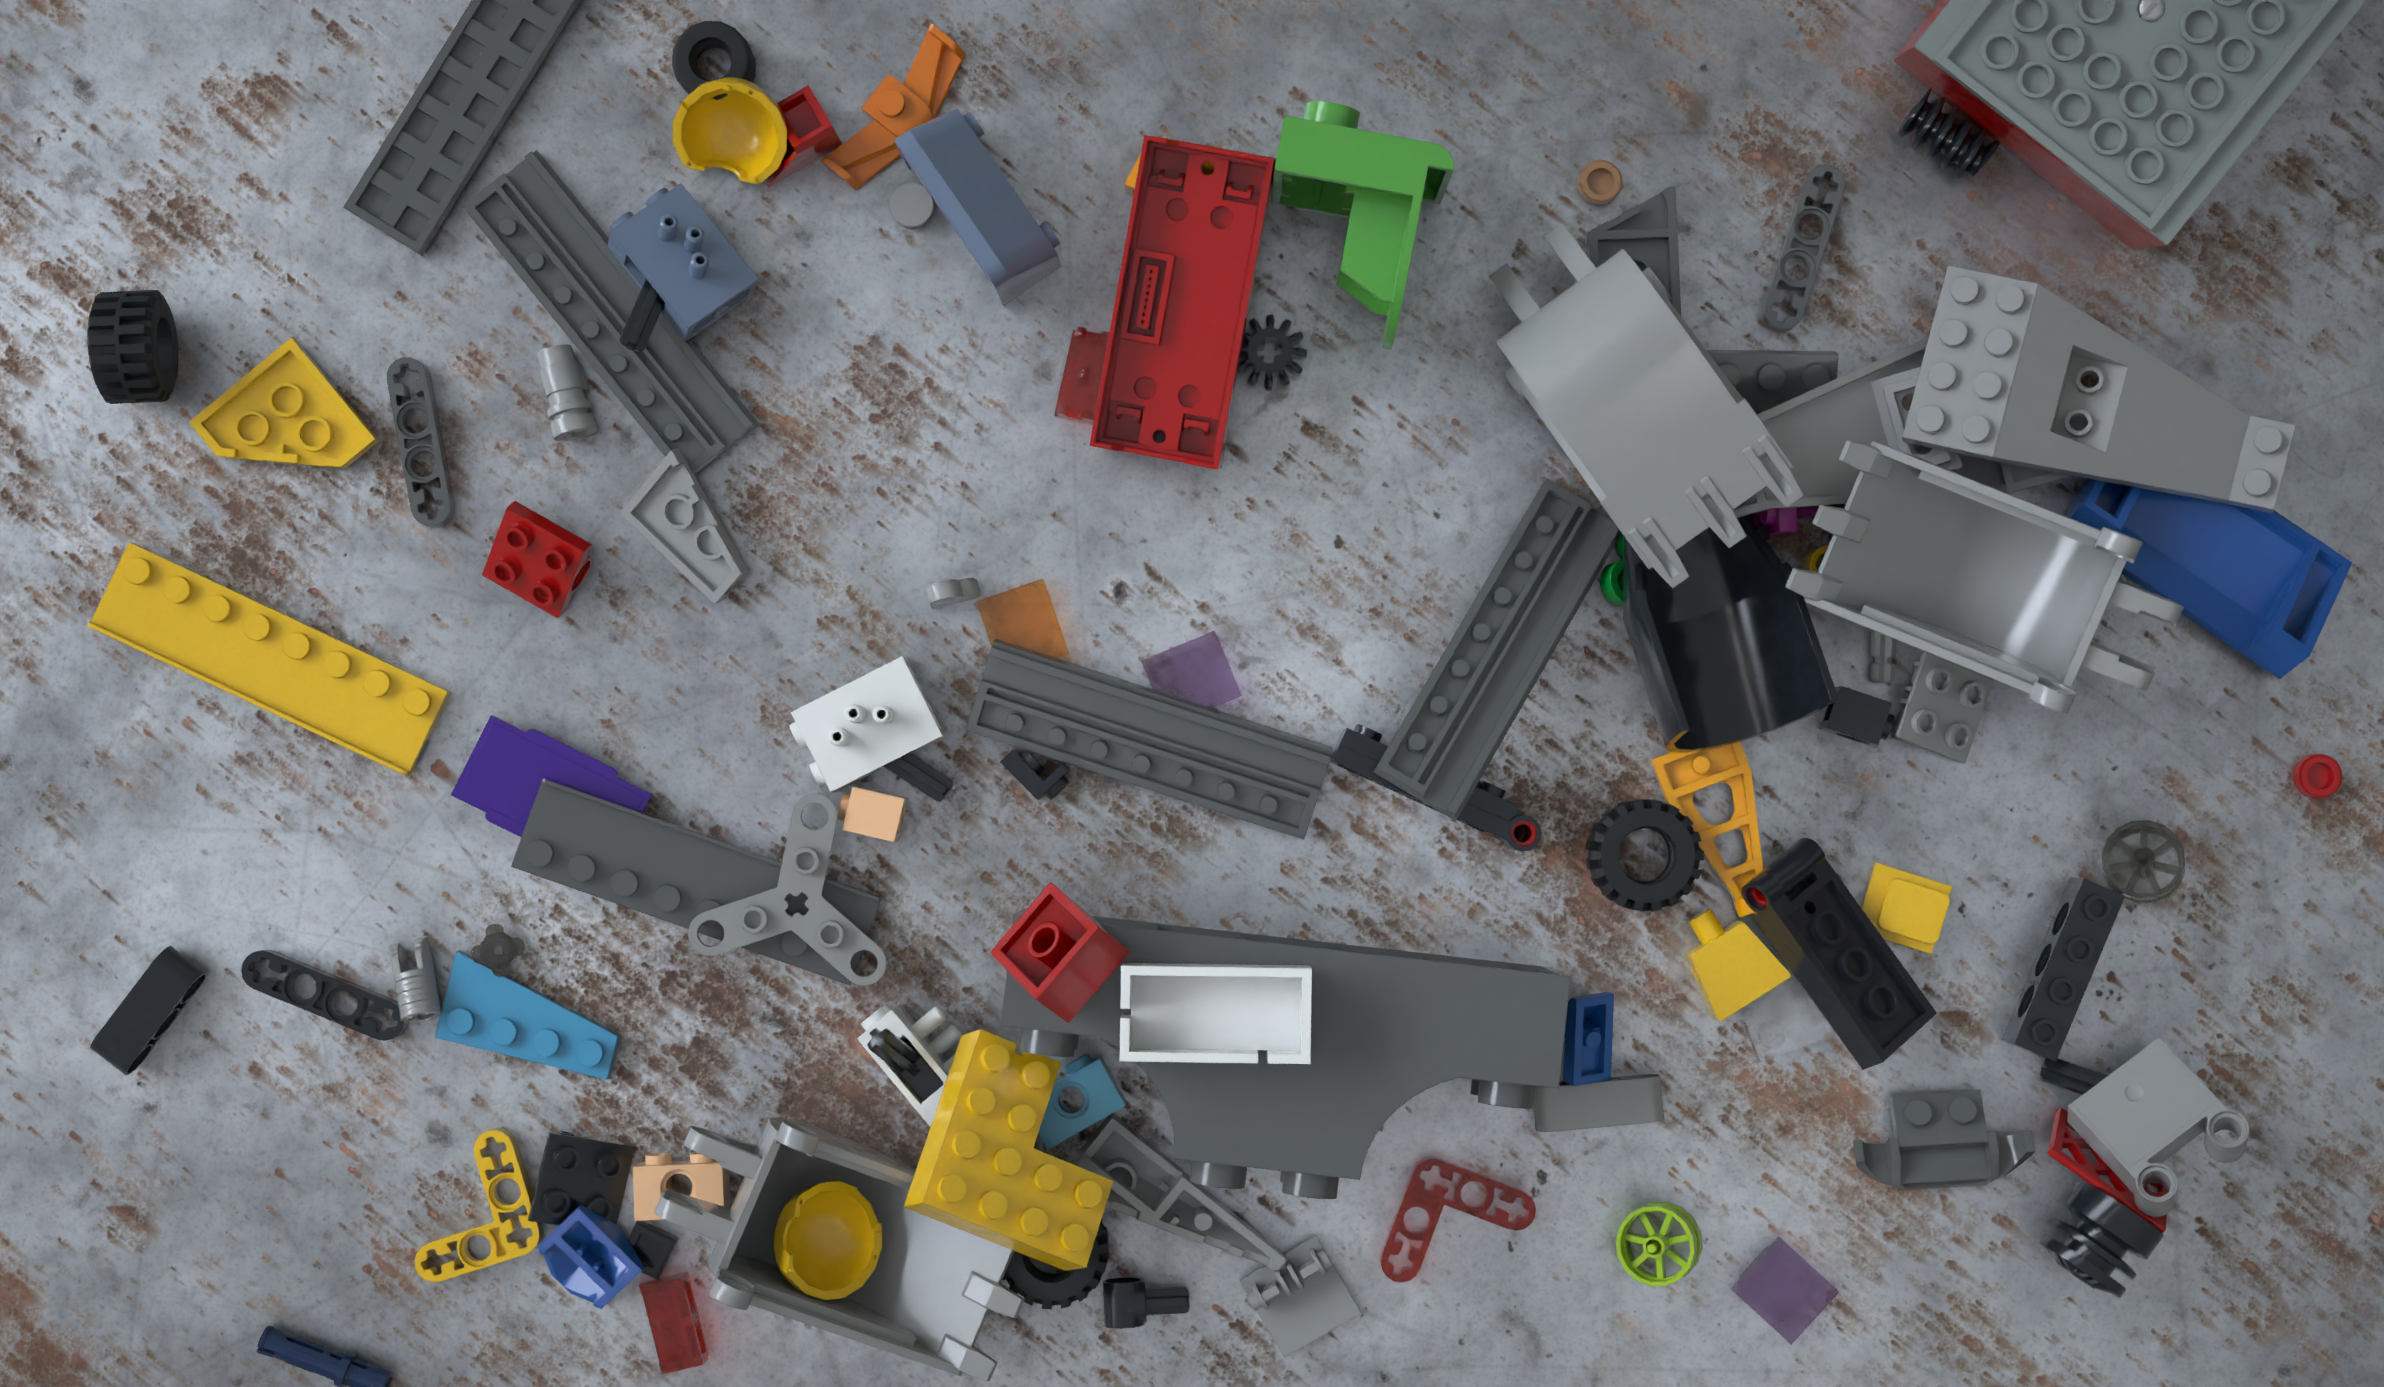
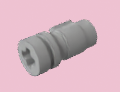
M567 344L556 345L539 351L537 355L541 367L540 374L546 398L549 399L550 403L547 414L548 418L553 420L550 426L554 440H575L595 433L597 431L593 414L589 413L592 410V405L589 400H585L584 392L588 388L582 364L575 360L573 347Z

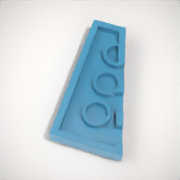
M461 950L456 951L435 1038L606 1080L611 1077L620 1034L572 1009L554 1002L548 996L520 984L495 968L486 966Z

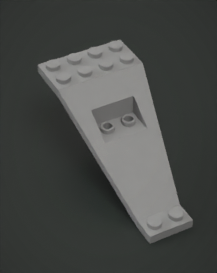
M1948 266L1902 439L1903 442L1994 462L2220 502L2273 514L2296 425L2250 416L2038 283ZM2093 375L2098 379V384L2095 387L2087 388L2081 384V379L2084 376ZM2074 418H2083L2087 422L2086 428L2081 431L2072 429L2069 424Z
M1928 338L1757 414L1793 467L1790 471L1804 495L1787 508L1847 503L1860 470L1839 460L1847 440L1869 445L1874 441L1931 461L1937 466L2008 494L2067 478L2071 475L1994 462L1934 448L1929 453L1922 455L1915 451V444L1903 442L1902 436L1909 411L1903 408L1902 401L1907 395H1914ZM2074 418L2069 424L2076 431L2085 429L2083 418ZM1766 486L1732 511L1736 518H1740L1768 509L1786 507Z

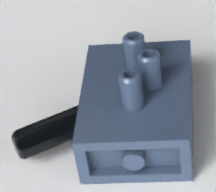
M681 183L670 191L667 188L660 189L646 201L644 209L635 215L632 212L623 214L610 227L608 249L641 288L620 337V343L631 351L642 352L646 348L660 313L685 343L755 293L759 280Z

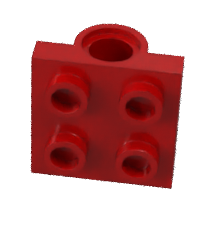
M514 501L506 508L482 576L552 616L559 618L566 611L572 594L581 585L590 569L593 557L588 554L592 544L519 502Z

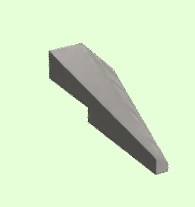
M1114 1113L1107 1116L1082 1147L1072 1163L1113 1180L1105 1206L1107 1210L1112 1209L1132 1216L1140 1222L1195 1242L1212 1245L1239 1258L1245 1257L1267 1265L1275 1271H1278L1287 1260L1281 1251L1204 1187L1190 1182V1176Z

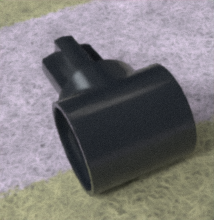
M1135 1277L1103 1280L1104 1324L1106 1328H1135L1145 1325L1147 1315L1183 1314L1189 1312V1291L1186 1287L1146 1288L1145 1281L1142 1278Z

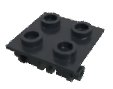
M557 1130L556 1134L548 1132L528 1221L560 1225L582 1205L617 1224L635 1147L574 1137L573 1133Z

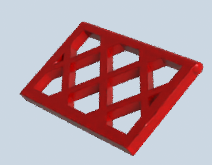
M2060 1108L2055 1113L2047 1154L2093 1187L2100 1189L2129 1208L2161 1233H2164L2166 1230L2167 1214L2152 1217L2140 1211L2135 1204L2134 1194L2130 1192L2129 1188L2083 1138L2073 1137L2067 1128L2069 1127L2075 1131L2067 1122L2068 1112ZM2062 1148H2068L2075 1160L2063 1153ZM2082 1149H2090L2099 1165H2092ZM2099 1175L2107 1176L2114 1187L2102 1180ZM2150 1183L2158 1189L2157 1192H2152L2148 1185L2144 1187L2145 1192L2154 1197H2161L2168 1193L2167 1189L2161 1184Z

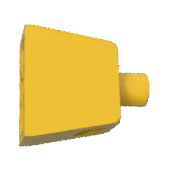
M1711 908L1700 912L1688 921L1701 943L1688 950L1685 956L1712 1019L1721 1022L1792 977L1788 970L1743 921L1736 920L1723 928Z

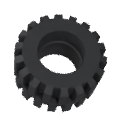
M158 290L100 292L95 297L88 320L87 343L91 372L101 396L110 404L164 402L169 400L178 373V340L174 318L165 297Z
M1653 799L1625 801L1617 804L1613 809H1608L1601 815L1602 819L1593 825L1591 832H1593L1590 840H1587L1585 850H1588V859H1585L1586 866L1591 871V880L1594 885L1599 887L1602 891L1601 894L1608 900L1632 910L1653 912L1679 903L1678 899L1680 897L1688 895L1692 891L1693 887L1691 885L1695 879H1699L1702 871L1698 869L1700 860L1704 861V851L1700 850L1698 843L1702 840L1699 832H1695L1692 828L1693 822L1690 818L1683 816L1679 812L1680 809L1675 806ZM1641 828L1658 832L1664 838L1669 853L1667 865L1661 875L1647 882L1636 881L1627 876L1622 870L1619 861V850L1622 841L1630 832Z
M1101 1219L1086 1268L1068 1270L1058 1274L1046 1273L1034 1266L1028 1256L1014 1251L1002 1280L1006 1279L1010 1285L1009 1289L1023 1296L1025 1303L1031 1306L1033 1302L1042 1304V1309H1052L1054 1305H1061L1062 1309L1071 1306V1303L1076 1300L1082 1301L1088 1297V1293L1098 1286L1105 1272L1110 1249L1107 1227H1104Z

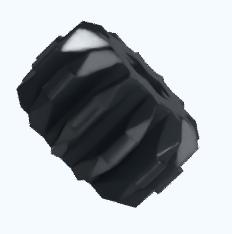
M1267 315L1266 328L1261 329L1259 322L1255 318L1249 320V327L1254 335L1251 336L1247 332L1244 334L1243 344L1248 347L1242 346L1240 358L1247 359L1239 363L1237 373L1243 374L1252 369L1253 372L1247 381V384L1251 387L1257 383L1260 376L1265 377V391H1272L1273 377H1277L1280 385L1284 388L1288 387L1290 381L1285 370L1293 375L1300 376L1303 369L1292 360H1301L1307 357L1306 349L1292 348L1303 340V334L1296 332L1287 337L1286 334L1290 330L1291 321L1285 319L1279 330L1275 329L1274 315ZM1266 343L1275 344L1274 351L1281 350L1282 355H1276L1273 363L1264 362V355L1261 357L1257 355V351L1264 350Z

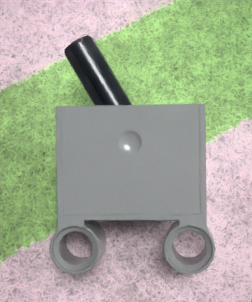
M2160 1037L2108 1076L2058 1058L2056 1062L2045 1059L2040 1071V1079L2042 1081L2082 1095L2068 1106L2067 1122L2134 1194L2136 1206L2146 1215L2159 1217L2173 1209L2178 1189L2177 1176L2172 1169L2161 1163L2202 1132L2205 1133V1150L2211 1158L2218 1162L2232 1163L2239 1160L2245 1153L2249 1135V1125L2245 1117L2237 1111L2227 1109ZM2220 1130H2229L2235 1133L2239 1139L2226 1143L2220 1141L2215 1136V1133ZM2150 1183H2157L2164 1186L2168 1193L2161 1197H2154L2146 1193L2144 1187Z

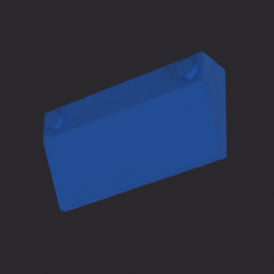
M2087 478L2065 514L2066 517L2099 530L2102 527H2106L2143 542L2134 564L2126 561L2122 574L2144 589L2185 606L2181 614L2278 679H2281L2310 656L2352 565L2351 561L2275 510L2272 514L2220 502Z

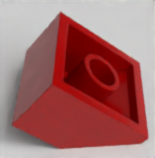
M1050 882L990 953L1038 1002L1069 1024L1130 951L1061 889Z

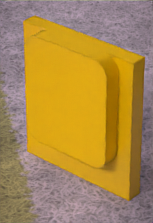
M1874 862L1861 908L1884 940L1932 954L1949 907V896L1953 886Z

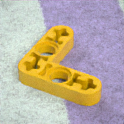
M493 1128L484 1132L477 1138L473 1148L476 1164L494 1221L435 1239L422 1246L416 1253L414 1262L418 1275L424 1280L440 1282L520 1257L536 1249L542 1242L544 1236L543 1224L528 1221L534 1195L517 1140L508 1130ZM490 1137H494L497 1143H505L506 1150L500 1153L503 1167L512 1163L514 1170L504 1171L492 1177L490 1170L499 1168V1164L495 1155H487L485 1152V1147L491 1145ZM503 1179H511L518 1183L521 1194L516 1203H504L497 1195L498 1184ZM524 1205L527 1213L518 1215L522 1228H531L533 1234L526 1239L527 1245L523 1246L521 1239L513 1240L511 1237V1233L517 1229L515 1216L507 1220L504 1217V1213L513 1212ZM481 1235L489 1240L491 1252L486 1259L479 1260L470 1255L468 1242L472 1236ZM457 1241V1253L464 1264L463 1267L459 1266V1258L441 1266L442 1272H439L436 1266H428L427 1259L433 1256L432 1249H435L437 1255H444L456 1250L452 1242Z

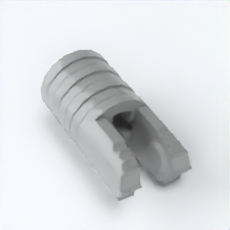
M428 936L419 937L414 940L418 968L414 970H409L407 955L400 942L389 945L402 1022H421L436 1018L442 1014Z

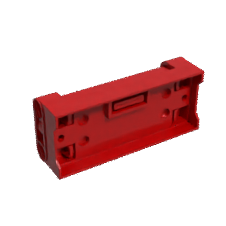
M1144 135L1089 446L1183 462L1216 470L1222 468L1229 430L1228 422L1267 208L1272 195L1276 158ZM1206 162H1210L1214 166V171L1210 175L1202 173V165ZM1157 430H1162L1166 434V439L1162 443L1156 442L1154 439V432Z

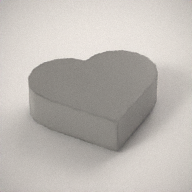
M975 578L940 581L929 585L926 589L932 609L964 602L981 595L978 581Z

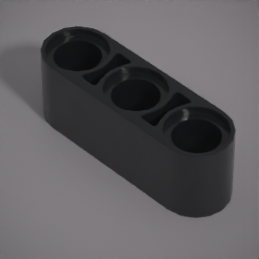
M172 946L167 947L150 964L96 1035L90 1048L126 1076L131 1074L145 1060L200 988L207 973Z

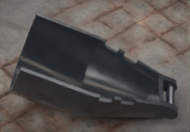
M1749 515L1737 518L1746 537L1730 548L1708 527L1677 549L1676 553L1690 577L1673 589L1653 567L1650 569L1646 567L1624 536L1623 621L1664 745L1669 752L1689 753L1745 741L1809 717L1839 699L1804 597L1785 587L1792 572V567L1788 562L1782 564L1767 542L1771 538L1763 526L1758 529Z

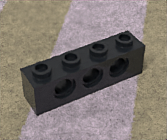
M2069 877L2005 1029L2002 1041L2039 1057L2056 1062L2125 898L2124 895L2084 878Z

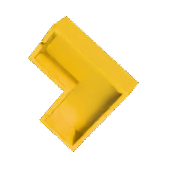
M982 1029L961 1035L904 1207L1064 1271L1086 1268L1113 1180L1034 1149L1061 1062L1044 1055L1025 1053L1019 1050L1015 1051L1016 1043Z

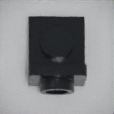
M1012 750L1000 761L1037 800H1041L1045 795L1052 800L1070 783L1065 775L1071 769L1065 763H1062L1044 780L1040 774L1045 768L1027 750L1022 755L1016 750Z

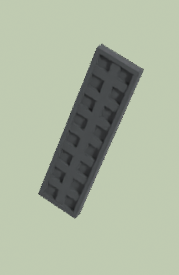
M471 0L343 208L423 256L581 0Z

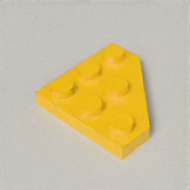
M293 338L288 339L189 421L190 425L216 456L229 459L346 469L379 442L374 433L297 340Z

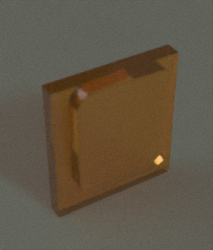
M1044 579L976 601L991 646H993L995 639H999L1055 658L1069 654Z

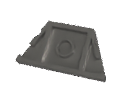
M1668 187L1640 205L1637 204L1611 221H1607L1587 233L1588 258L1597 268L1618 251L1624 249L1641 271L1650 267L1671 296L1670 302L1681 316L1675 187Z

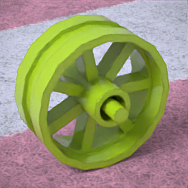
M1668 1201L1651 1202L1630 1213L1620 1225L1616 1237L1617 1256L1624 1270L1636 1281L1649 1286H1667L1688 1275L1699 1262L1703 1249L1702 1234L1694 1217L1683 1207ZM1659 1211L1666 1213L1659 1231L1648 1212ZM1638 1217H1640L1649 1237L1630 1233L1631 1227ZM1674 1218L1683 1226L1685 1234L1674 1236L1669 1231ZM1689 1241L1690 1255L1688 1260L1673 1249L1675 1244ZM1630 1242L1643 1244L1644 1252L1637 1259L1634 1258L1630 1250ZM1665 1255L1681 1266L1682 1270L1676 1274L1666 1276ZM1649 1257L1656 1259V1275L1646 1271L1641 1266Z

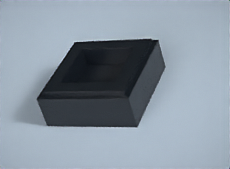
M636 1221L628 1241L644 1266L641 1273L658 1280L679 1238L646 1221Z

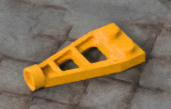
M1741 742L1689 753L1670 752L1650 760L1665 802L1680 809L1679 812L1683 816H1688L1693 822L1691 826L1694 831L1699 832L1702 840L1698 842L1701 851H1704V858L1730 893L1738 917L1755 913L1746 904L1741 894L1742 888L1763 870L1752 772ZM1723 782L1728 784L1732 790L1734 812L1727 822L1712 825L1702 818L1694 806L1693 795L1699 789ZM1738 829L1743 834L1747 859L1744 863L1731 867L1723 861L1714 840L1719 834Z

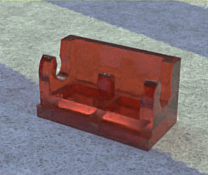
M1077 327L1076 330H1073L1054 417L1093 425L1109 332L1094 333L1087 331L1084 327Z
M688 1271L640 1283L639 1288L646 1307L661 1374L703 1365L710 1356Z

